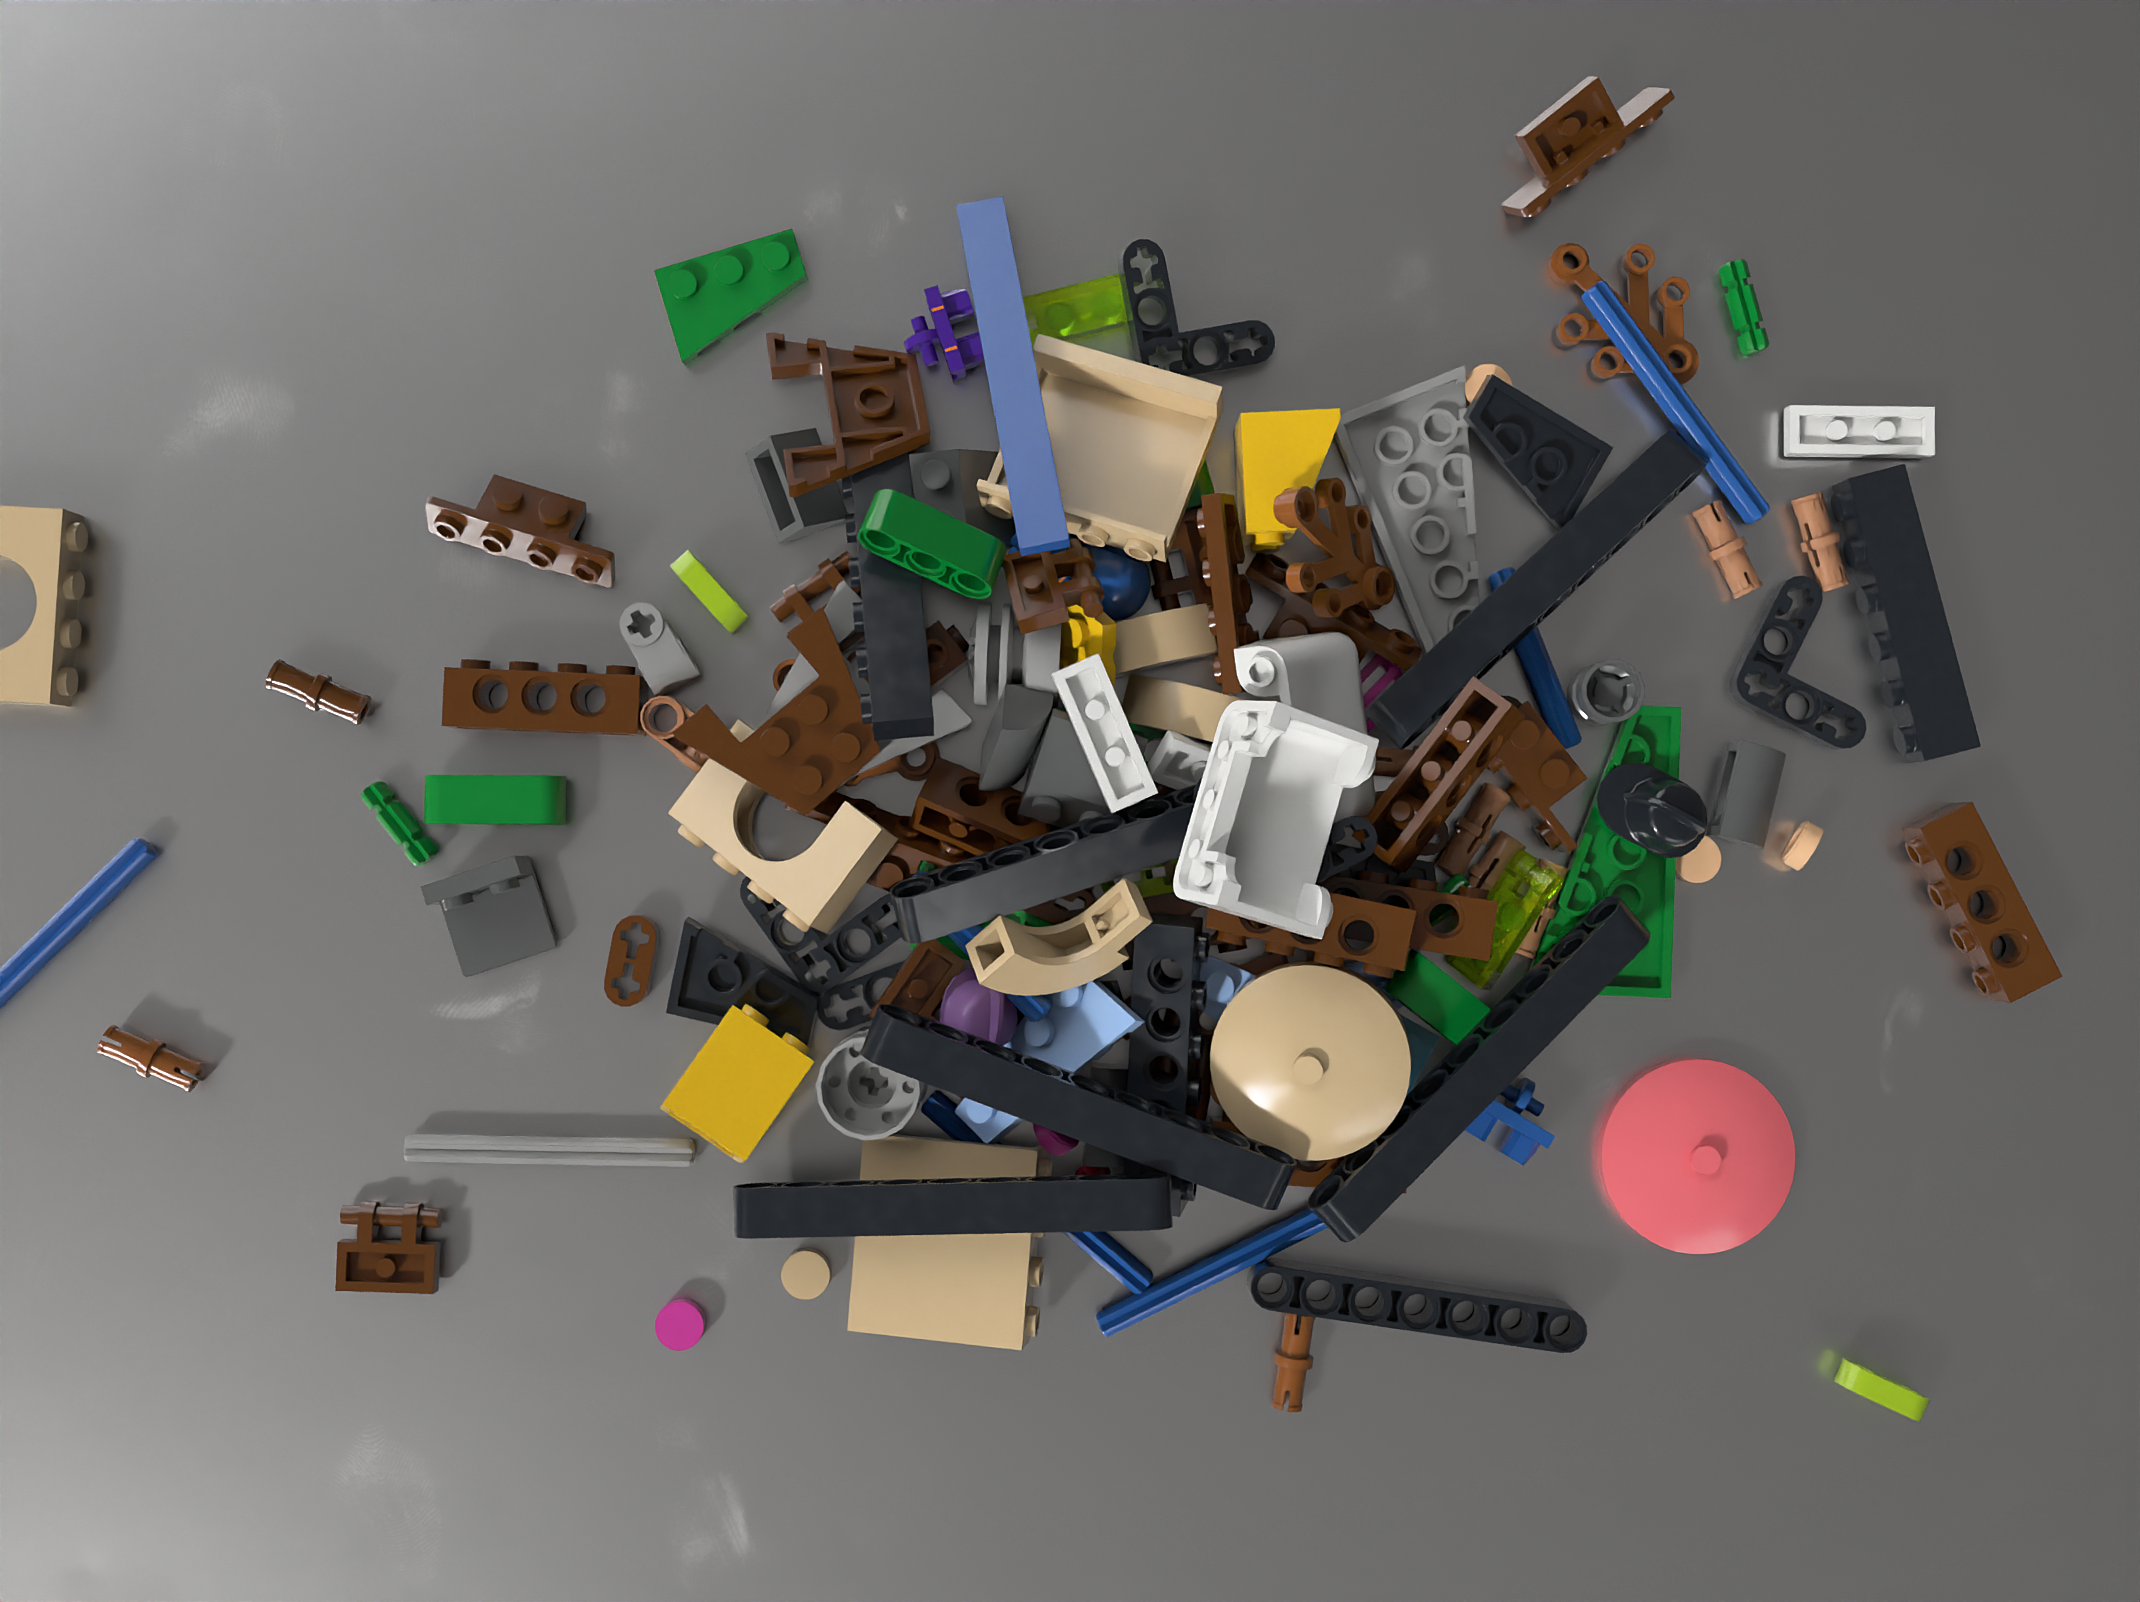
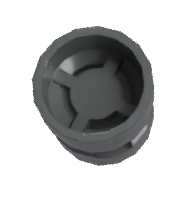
M1606 659L1580 669L1571 678L1567 687V702L1572 714L1579 721L1590 726H1605L1631 718L1640 709L1645 698V684L1641 673L1632 664L1621 659Z

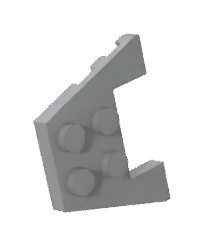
M844 580L838 584L824 609L839 646L855 633L852 603L862 602L861 598ZM801 653L798 655L766 712L770 718L819 677V674ZM844 657L859 697L860 694L870 693L869 683L864 678H859L858 671ZM942 688L932 697L934 736L878 740L882 753L855 776L887 763L916 748L934 742L936 739L954 731L961 730L969 726L973 721Z

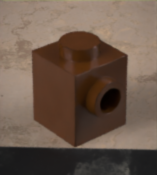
M939 620L925 630L931 692L968 665V658L964 654L969 649L968 642L954 624L945 629Z

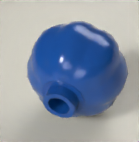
M1084 543L1085 548L1091 551L1095 561L1093 575L1099 579L1104 591V598L1102 600L1103 612L1115 621L1128 619L1135 615L1145 604L1151 589V577L1147 564L1129 556L1123 549L1107 544L1103 547H1095Z

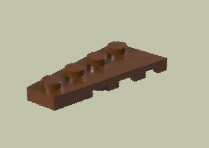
M1225 493L1201 495L1202 508H1199L1197 511V524L1200 535L1203 538L1206 537L1208 557L1203 559L1202 569L1204 581L1208 587H1211L1213 606L1209 607L1208 624L1211 634L1217 636L1219 654L1215 656L1213 662L1214 676L1217 684L1222 685L1223 695L1243 693L1247 691L1241 686L1237 676L1234 649L1259 641L1260 636L1259 631H1254L1251 624L1247 622L1246 613L1250 610L1253 597L1250 583H1248L1245 574H1239L1237 564L1244 563L1245 552L1235 496Z

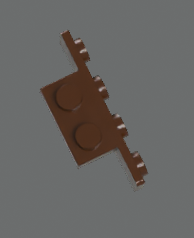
M1588 76L1514 135L1536 176L1501 204L1504 211L1508 214L1522 217H1532L1544 211L1551 204L1550 198L1562 188L1570 187L1580 182L1587 176L1589 172L1587 168L1601 157H1607L1619 151L1626 143L1625 138L1637 128L1645 127L1660 118L1663 114L1662 108L1675 98L1671 89L1647 87L1617 111L1599 77Z
M494 474L476 509L430 496L425 504L428 530L444 540L459 541L481 548L492 555H504L524 561L541 570L550 569L575 577L586 584H598L611 588L615 581L614 553L574 540L586 516V502Z
M1256 553L1245 571L1248 577L1285 598L1263 635L1264 639L1323 632H1341L1355 643L1359 664L1369 649L1405 671H1408L1419 661L1422 649L1416 645L1415 640L1409 634L1399 629H1388L1375 621L1372 613L1363 609L1360 605L1355 604L1343 609L1341 615L1337 618L1317 617L1312 606L1314 593L1318 589L1329 587L1321 582L1317 584L1312 592H1291L1286 583V571L1289 564L1282 558L1273 554Z
M1525 701L1517 707L1525 715V718L1486 768L1492 774L1499 771L1510 785L1505 789V792L1511 797L1512 803L1521 812L1527 809L1531 812L1539 823L1534 829L1543 843L1552 851L1558 847L1563 853H1571L1578 846L1549 808L1588 778L1529 701Z
M838 792L833 793L806 816L828 824L846 801L898 838L866 881L867 884L888 892L898 882L911 878L918 873L921 860L942 868L976 856L909 827L910 816H899L876 807L874 803L868 800L854 799ZM785 804L786 809L803 815L802 813Z

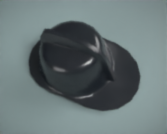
M1629 763L1622 764L1609 771L1599 785L1596 797L1598 813L1605 825L1618 836L1651 853L1665 858L1682 857L1693 851L1704 838L1708 826L1706 807L1700 795L1679 779L1649 765Z

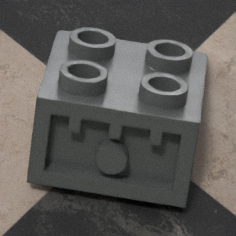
M512 856L421 886L426 905L441 906L462 974L465 977L492 970L557 947V941L529 856Z

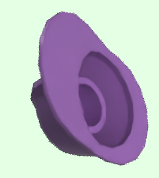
M971 968L955 976L946 988L939 1022L1004 1046L1015 1033L1018 1022L1017 1008L1004 993L980 985L974 968Z

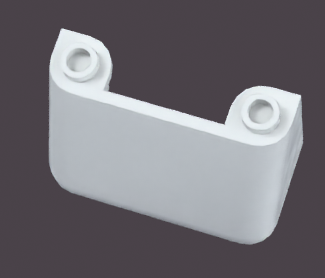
M1323 632L1259 640L1234 649L1237 676L1241 686L1248 693L1262 697L1280 695V701L1285 705L1368 735L1358 652L1355 643L1347 635L1341 632ZM1373 773L1369 779L1363 781L1357 787H1343L1333 824L1350 816H1358L1365 819L1375 806L1376 797Z
M1237 700L1232 702L1223 712L1217 726L1174 874L1173 890L1175 895L1180 899L1304 936L1322 939L1325 928L1332 919L1333 904L1328 890L1315 885L1343 787L1354 788L1370 778L1376 765L1375 753L1379 739L1277 701Z

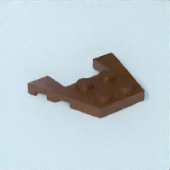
M766 333L772 380L812 375L823 376L834 444L783 449L790 497L800 496L930 444V428L916 354L855 345L854 350L850 351L827 347L825 340L808 338L807 344L785 341L784 334Z
M821 608L786 636L819 674V677L744 741L740 742L707 704L672 732L680 741L805 816L809 815L882 753L878 741H874V732L871 724L862 723L859 694L827 615Z

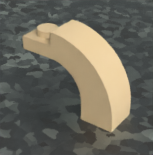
M1207 603L1192 605L1117 622L1116 648L1113 653V660L1116 666L1115 679L1166 664L1219 655L1217 636L1211 634L1208 624V610L1213 605L1207 606Z
M1130 674L1121 707L1129 723L1167 732L1169 729L1212 745L1218 723L1225 709L1232 702L1244 699L1170 680Z
M1123 878L1087 910L1071 920L1048 927H1029L999 915L968 942L965 947L980 985L1012 995H1044L1081 986L1121 965L1129 958L1125 945L1153 921L1137 885Z

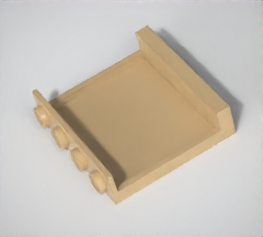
M1038 334L1032 349L1068 533L1077 535L1081 541L1091 546L1103 547L1107 544L1123 549L1129 556L1137 560L1151 561L1153 558L1166 562L1223 412V387ZM1000 448L988 480L979 479L976 486L982 507H985L994 516L1011 519L1013 512Z
M891 1134L882 1139L863 1140L860 1180L1051 1176L1052 1160L1045 1158V1149L1039 1144L1034 1148ZM1046 1233L856 1236L847 1331L1023 1350L1030 1341V1336L1036 1337L1039 1330L1040 1307L1033 1306L1034 1287H1041L1044 1273V1258L1037 1257L1038 1237L1044 1238Z

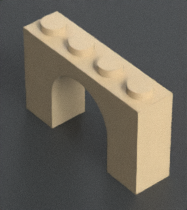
M0 505V559L13 560L28 573L34 584L37 597L36 613L27 632L12 645L0 649V703L71 707L72 696L75 695L78 688V674L74 668L75 648L80 644L82 634L80 622L77 620L78 600L82 598L85 589L84 576L80 571L81 554L88 542V532L84 524V516L60 508Z
M738 719L730 731L742 742L755 729ZM709 758L668 812V814L682 824L678 829V833L699 848H702L705 843L716 851L712 860L732 875L736 876L739 871L744 873L751 879L747 888L769 904L774 899L779 901L787 908L783 913V917L797 928L807 932L810 927H813L828 934L898 838L864 812L845 801L815 842L805 852L785 861H766L758 851L752 833L754 812L765 791Z

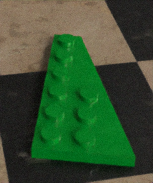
M1641 705L1640 709L1631 718L1623 720L1600 783L1609 771L1622 764L1629 763L1649 765L1679 779L1682 707ZM1598 785L1577 841L1578 847L1572 854L1568 865V874H1566L1553 910L1557 911L1554 920L1549 919L1536 952L1535 960L1533 959L1529 971L1592 907L1606 897L1618 895L1650 931L1651 937L1646 946L1598 995L1671 998L1676 857L1665 858L1653 854L1610 830L1598 813L1596 800L1599 789Z

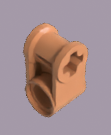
M669 696L651 698L644 704L641 710L640 721L643 729L648 735L673 752V755L678 760L698 773L709 757L702 753L699 755V751L680 741L672 733L696 712L681 701ZM671 705L676 710L677 723L670 731L661 732L655 726L654 715L661 706Z

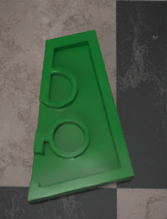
M792 228L654 270L679 355L684 365L697 358L699 352L719 339L721 341L735 331L733 328L757 311L762 312L808 279Z

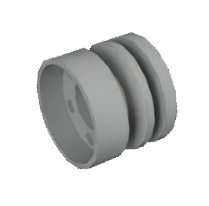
M979 602L977 616L972 629H970L968 677L974 691V704L987 705L989 683L999 684L998 701L1005 684L1022 685L1024 688L1053 693L1052 708H1058V690L1051 673L1059 670L1061 624L1021 635L1019 626H1015L1014 613L1010 603L1003 604L1002 624L992 625V603Z
M870 1026L862 1027L846 1036L831 1051L821 1064L816 1082L818 1104L828 1122L844 1135L864 1141L886 1138L902 1129L925 1098L928 1084L878 1066L861 1055L860 1051ZM875 1067L880 1068V1076L888 1078L880 1088L875 1087L874 1079L866 1078V1075H869Z

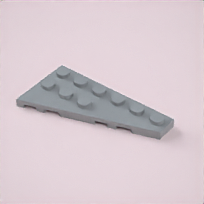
M1465 365L1342 414L1334 434L1362 504L1366 505L1370 511L1371 527L1387 566L1393 573L1396 588L1424 655L1480 604L1478 579H1480L1479 560L1476 557L1475 543L1477 531L1472 458L1469 455L1468 441L1469 425L1463 419L1468 409L1466 408Z

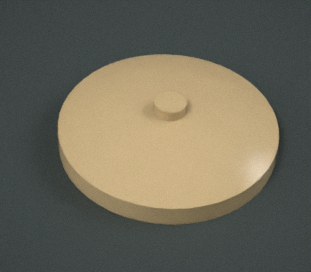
M1301 961L1279 965L1255 976L1235 993L1222 1012L1214 1031L1210 1051V1070L1214 1089L1221 1106L1230 1120L1245 1136L1277 1148L1294 1159L1328 1160L1348 1155L1367 1146L1379 1137L1395 1119L1402 1107L1409 1087L1411 1049L1401 1016L1388 997L1376 985L1345 967L1342 968L1314 961Z

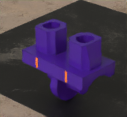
M938 285L924 289L926 302L935 329H928L924 316L911 319L915 334L904 341L905 350L910 354L921 352L925 366H932L939 362L935 347L941 345L953 383L966 379L965 370L985 362L980 333L976 332L955 339L951 324L975 317L968 291L965 288L940 293Z

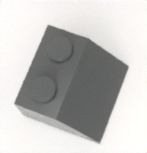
M951 449L909 454L914 499L994 536L1005 545L1006 550H1010L1013 547L1009 540L1016 534L1014 517L1003 519L989 513L981 505L976 486L979 479L988 480L999 452Z
M1053 709L1029 768L1017 814L1064 828L1110 813V810L1068 713ZM1134 735L1143 756L1148 739Z

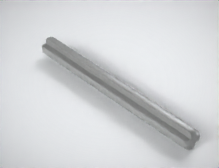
M412 1134L405 1138L403 1152L404 1159L408 1162L689 1167L694 1164L695 1143L691 1139Z

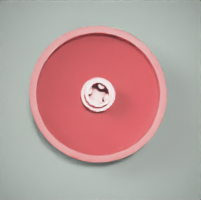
M1681 1058L1666 1061L1634 1077L1622 1088L1610 1104L1604 1116L1598 1137L1597 1162L1600 1180L1611 1205L1618 1215L1633 1230L1661 1247L1687 1254H1710L1726 1251L1749 1241L1770 1224L1782 1208L1789 1194L1795 1171L1796 1155L1792 1130L1776 1098L1762 1083L1745 1071L1705 1058Z

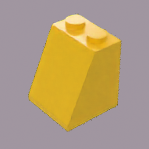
M1340 408L1240 413L1233 431L1237 513L1243 546L1251 545L1252 553L1280 551V545L1287 544L1297 528H1288L1277 521L1273 511L1274 500L1287 488L1308 486L1313 489L1341 419Z
M747 1004L741 1010L734 1005L731 1006L660 1106V1109L739 1163L747 1160L815 1062L806 1056L810 1050L807 1045L787 1032L780 1038L768 1030L766 1025L769 1020Z

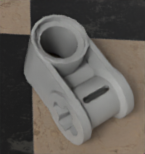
M643 602L631 604L623 611L619 624L621 633L634 654L644 679L656 697L665 696L701 675L686 646L677 637L662 611L649 603ZM641 615L656 621L650 626L652 634L649 637L639 632L634 633V630L640 626L637 618Z

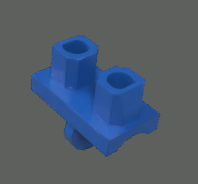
M1527 1077L1522 1079L1516 1087L1510 1084L1500 1094L1508 1099L1506 1106L1494 1100L1465 1129L1468 1133L1485 1142L1498 1119L1512 1128L1498 1151L1523 1166L1535 1154L1540 1145L1548 1149L1555 1138L1551 1133L1520 1115L1525 1109L1538 1117L1545 1106L1532 1097L1536 1084Z

